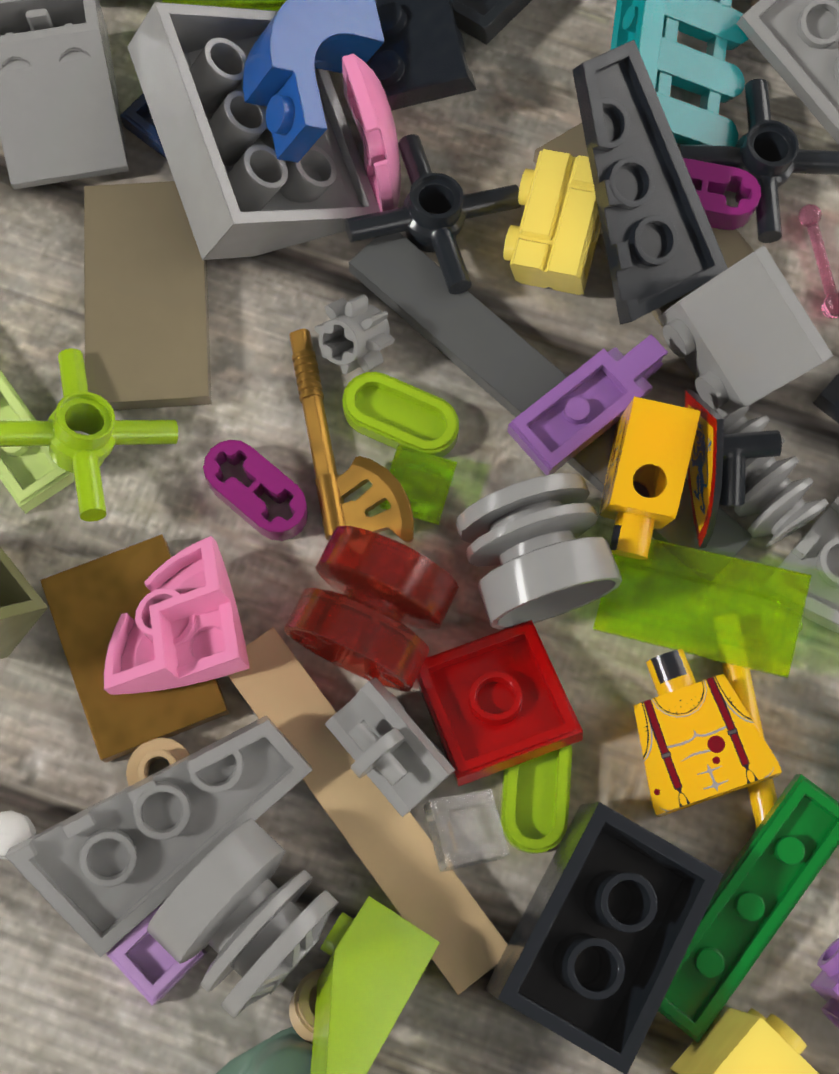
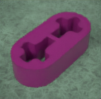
M683 158L712 228L735 230L743 227L751 220L761 198V187L752 174L736 167ZM725 191L736 193L737 207L726 205Z
M227 440L219 442L209 450L204 459L203 470L210 489L221 501L261 535L270 540L284 541L292 539L302 532L307 523L308 509L304 493L297 484L254 448L242 441ZM243 460L245 474L252 484L247 488L234 477H230L225 482H222L224 475L220 466L226 461L235 466ZM265 493L278 504L285 502L287 498L290 499L289 506L293 516L287 521L280 516L275 517L271 522L268 521L270 515L265 502L260 497Z

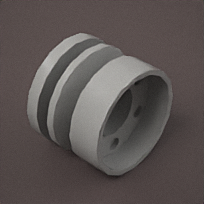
M562 472L512 484L468 506L457 517L456 527L461 540L472 543L467 547L466 556L468 562L477 567L500 565L479 580L477 587L491 627L506 629L529 620L537 623L565 614L604 597L618 588L623 581L606 539L603 537L577 538L594 526L599 517L595 507L589 503H584L590 492L585 479L580 474Z
M251 818L227 835L194 867L160 906L150 920L146 930L179 964L193 958L208 945L218 953L200 984L207 992L212 991L233 970L242 977L221 1004L233 1018L237 1017L247 1006L267 994L271 995L319 942L320 935L331 912L339 903L327 890H324L301 911L294 903L313 880V877L306 870L294 875L280 888L275 886L270 881V878L280 865L286 851Z

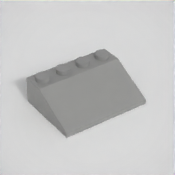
M154 2L127 48L202 260L258 256L346 231V218L381 212L328 70L315 69L327 130L298 163L277 159L272 133L266 125L267 108L265 106L245 103L243 93L245 62L254 43L278 11Z

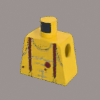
M634 396L616 423L599 510L600 516L615 520L610 542L613 554L627 558L647 560L654 528L662 529L676 518L701 411ZM633 482L644 485L649 492L650 498L638 494L633 486Z
M683 649L661 654L646 662L658 697L635 705L634 712L652 806L656 816L668 815L778 777L782 773L779 762L724 674L696 683Z

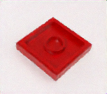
M532 620L411 663L414 677L447 760L455 769L453 775L458 787L583 740L581 725Z

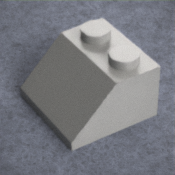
M765 245L697 288L658 316L664 326L663 336L667 345L674 354L684 358L696 377L695 386L700 398L712 409L716 410L722 418L741 407L755 403L833 357V354Z

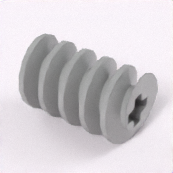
M741 407L723 418L724 434L763 431L770 422V419L767 415L748 420L745 414L750 407ZM796 456L776 461L774 457L746 459L745 504L735 506L734 511L739 517L759 514L748 531L753 538L773 534L766 547L777 543L809 523L829 504L825 498L805 503L802 497L814 483L811 477L792 482L789 480V474L799 462Z

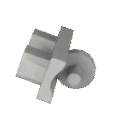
M377 678L369 680L342 709L325 723L326 727L355 760L351 765L354 773L359 778L367 774L402 817L414 809L455 771L444 753L433 741L429 740L405 712L403 705L391 692H388Z

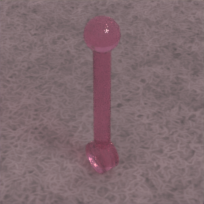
M807 204L800 209L798 220L803 226L807 227L826 298L822 302L821 310L826 317L837 319L839 318V293L836 289L819 227L822 211L815 204Z

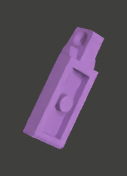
M652 334L625 355L616 347L608 352L603 348L508 424L507 432L545 475L555 473L616 424L634 396L644 398L651 392L653 386L646 379L662 367L663 363L661 361L668 354V351Z

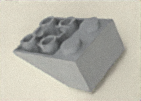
M0 0V139L13 190L129 171L108 29L99 0Z

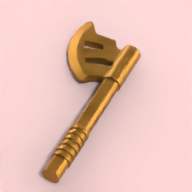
M299 329L291 332L289 336L293 352L292 361L294 363L299 398L304 411L326 540L337 541L350 536L349 529L356 528L364 536L390 529L404 542H412L414 540V518L410 500L401 483L387 468L370 458L358 456L355 457L347 471L340 476L337 475L323 402L324 394L322 392L323 389L311 334L308 329ZM370 481L372 483V486L356 501L352 500L344 503V499L367 482ZM388 500L391 504L390 509L372 517L368 516L369 511L384 501Z

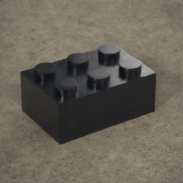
M601 802L581 804L485 990L500 1001L618 1071L628 1074L723 874Z

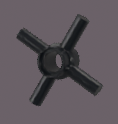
M753 79L745 85L748 133L743 135L735 146L678 144V148L683 158L740 168L748 171L757 179L761 187V198L755 209L758 240L762 243H772L782 238L778 187L783 185L792 173L839 175V151L799 149L798 138L793 130L784 123L771 120L768 82L765 79Z
M410 134L404 136L399 140L398 147L412 186L410 193L404 200L403 207L346 218L345 224L349 241L356 242L406 231L408 240L418 249L436 253L449 293L454 295L464 293L470 289L472 283L456 237L462 230L465 219L520 208L521 205L518 202L519 188L515 184L464 195L460 184L455 179L446 174L432 173L418 135Z

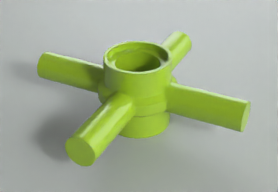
M69 348L62 350L58 354L63 398L59 401L56 410L52 412L48 421H0V447L49 446L52 460L60 468L74 473L80 518L84 521L93 522L101 520L107 515L100 466L112 452L114 446L177 444L178 425L176 420H115L112 406L103 397L88 391L83 353L78 349ZM74 431H82L89 435L78 434Z

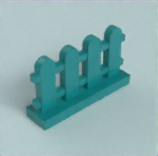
M617 0L610 50L635 40L676 143L735 146L739 139L737 127L732 120L719 115L720 103H726L743 92L745 87L742 71L736 65L725 61L726 50H734L749 39L737 25L743 13L731 8L732 0ZM678 31L707 42L706 53L678 43ZM671 85L701 95L700 106L697 107L670 97Z

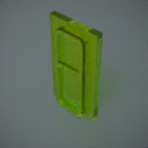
M655 539L651 540L647 560L627 558L613 554L623 581L618 588L600 599L593 627L594 631L670 650L683 649L686 654L788 678L798 633L803 629L801 620L812 575Z

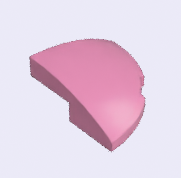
M354 53L343 56L344 95L363 141L366 174L380 211L396 209L399 205L401 189V165L398 138L389 102L382 84L374 71Z
M212 536L181 550L148 577L144 583L151 592L140 601L136 609L135 620L127 613L121 614L113 631L106 655L104 690L110 695L160 691L217 679L250 668L242 625L230 580L218 544Z

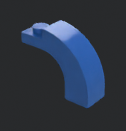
M287 0L254 43L244 67L245 103L265 106L267 108L266 125L272 133L278 160L298 163L327 130L315 69L343 73V56L354 53L367 63L385 42L375 0Z

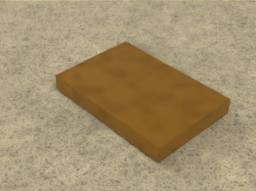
M162 534L40 580L100 760L105 763L132 753L141 744L153 739L170 738L230 714L217 679L178 688L135 694L110 695L104 690L106 655L113 631L121 614L127 613L135 620L136 609L140 601L151 592L144 582L155 570L172 557L168 544Z

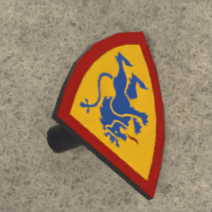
M685 390V407L701 411L688 465V483L699 548H706L714 531L719 504L723 506H741L745 504L746 459L780 456L782 439L778 430L724 434V419L694 391Z

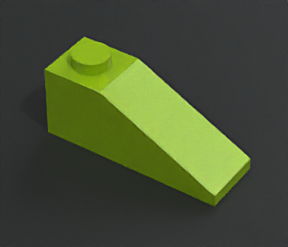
M368 896L354 919L344 912L341 913L320 947L322 951L331 957L317 980L310 1074H367L440 944L438 940L370 896Z

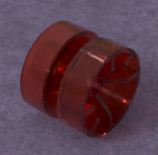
M337 526L315 566L319 576L335 591L305 588L284 627V631L290 638L307 650L366 680L377 678L384 687L409 692L430 650L428 645L408 627L426 630L440 629L458 592V583L442 567L409 546L362 528Z

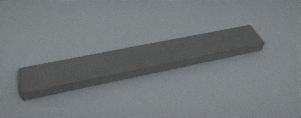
M401 233L374 238L349 261V272L513 416L517 417L567 378L562 371L469 291L455 295L450 294L441 268ZM616 424L567 462L602 494ZM686 478L676 518L662 529L654 528L652 535L658 543L706 585H709L753 537L719 507L713 534L706 548H699L692 513L689 483ZM633 482V486L638 494L650 498L649 492L644 485Z

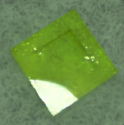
M398 445L390 472L404 488L411 503L413 518L439 525L454 479L457 462ZM388 500L380 504L381 509L388 510L391 507Z

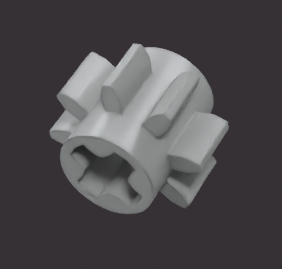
M364 294L348 302L341 298L325 306L326 314L330 320L315 326V331L319 334L318 340L323 358H327L336 365H341L342 374L345 375L359 367L367 372L384 362L379 350L393 344L395 340L389 335L390 328L387 320V311H381L373 305H368L367 295Z

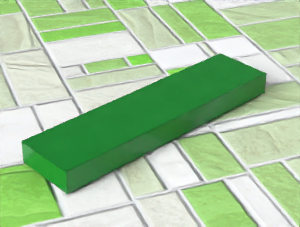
M796 774L724 873L658 1009V1012L697 1043L839 845V802L802 774Z

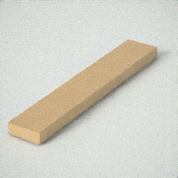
M270 628L246 646L250 668L228 675V677L258 719L267 715L310 764L312 771L302 780L400 916L440 942L431 959L457 995L461 994L498 964L508 944L413 815L409 812L402 817L367 774L359 778L354 773L351 765L355 760L325 725L337 712L275 628Z

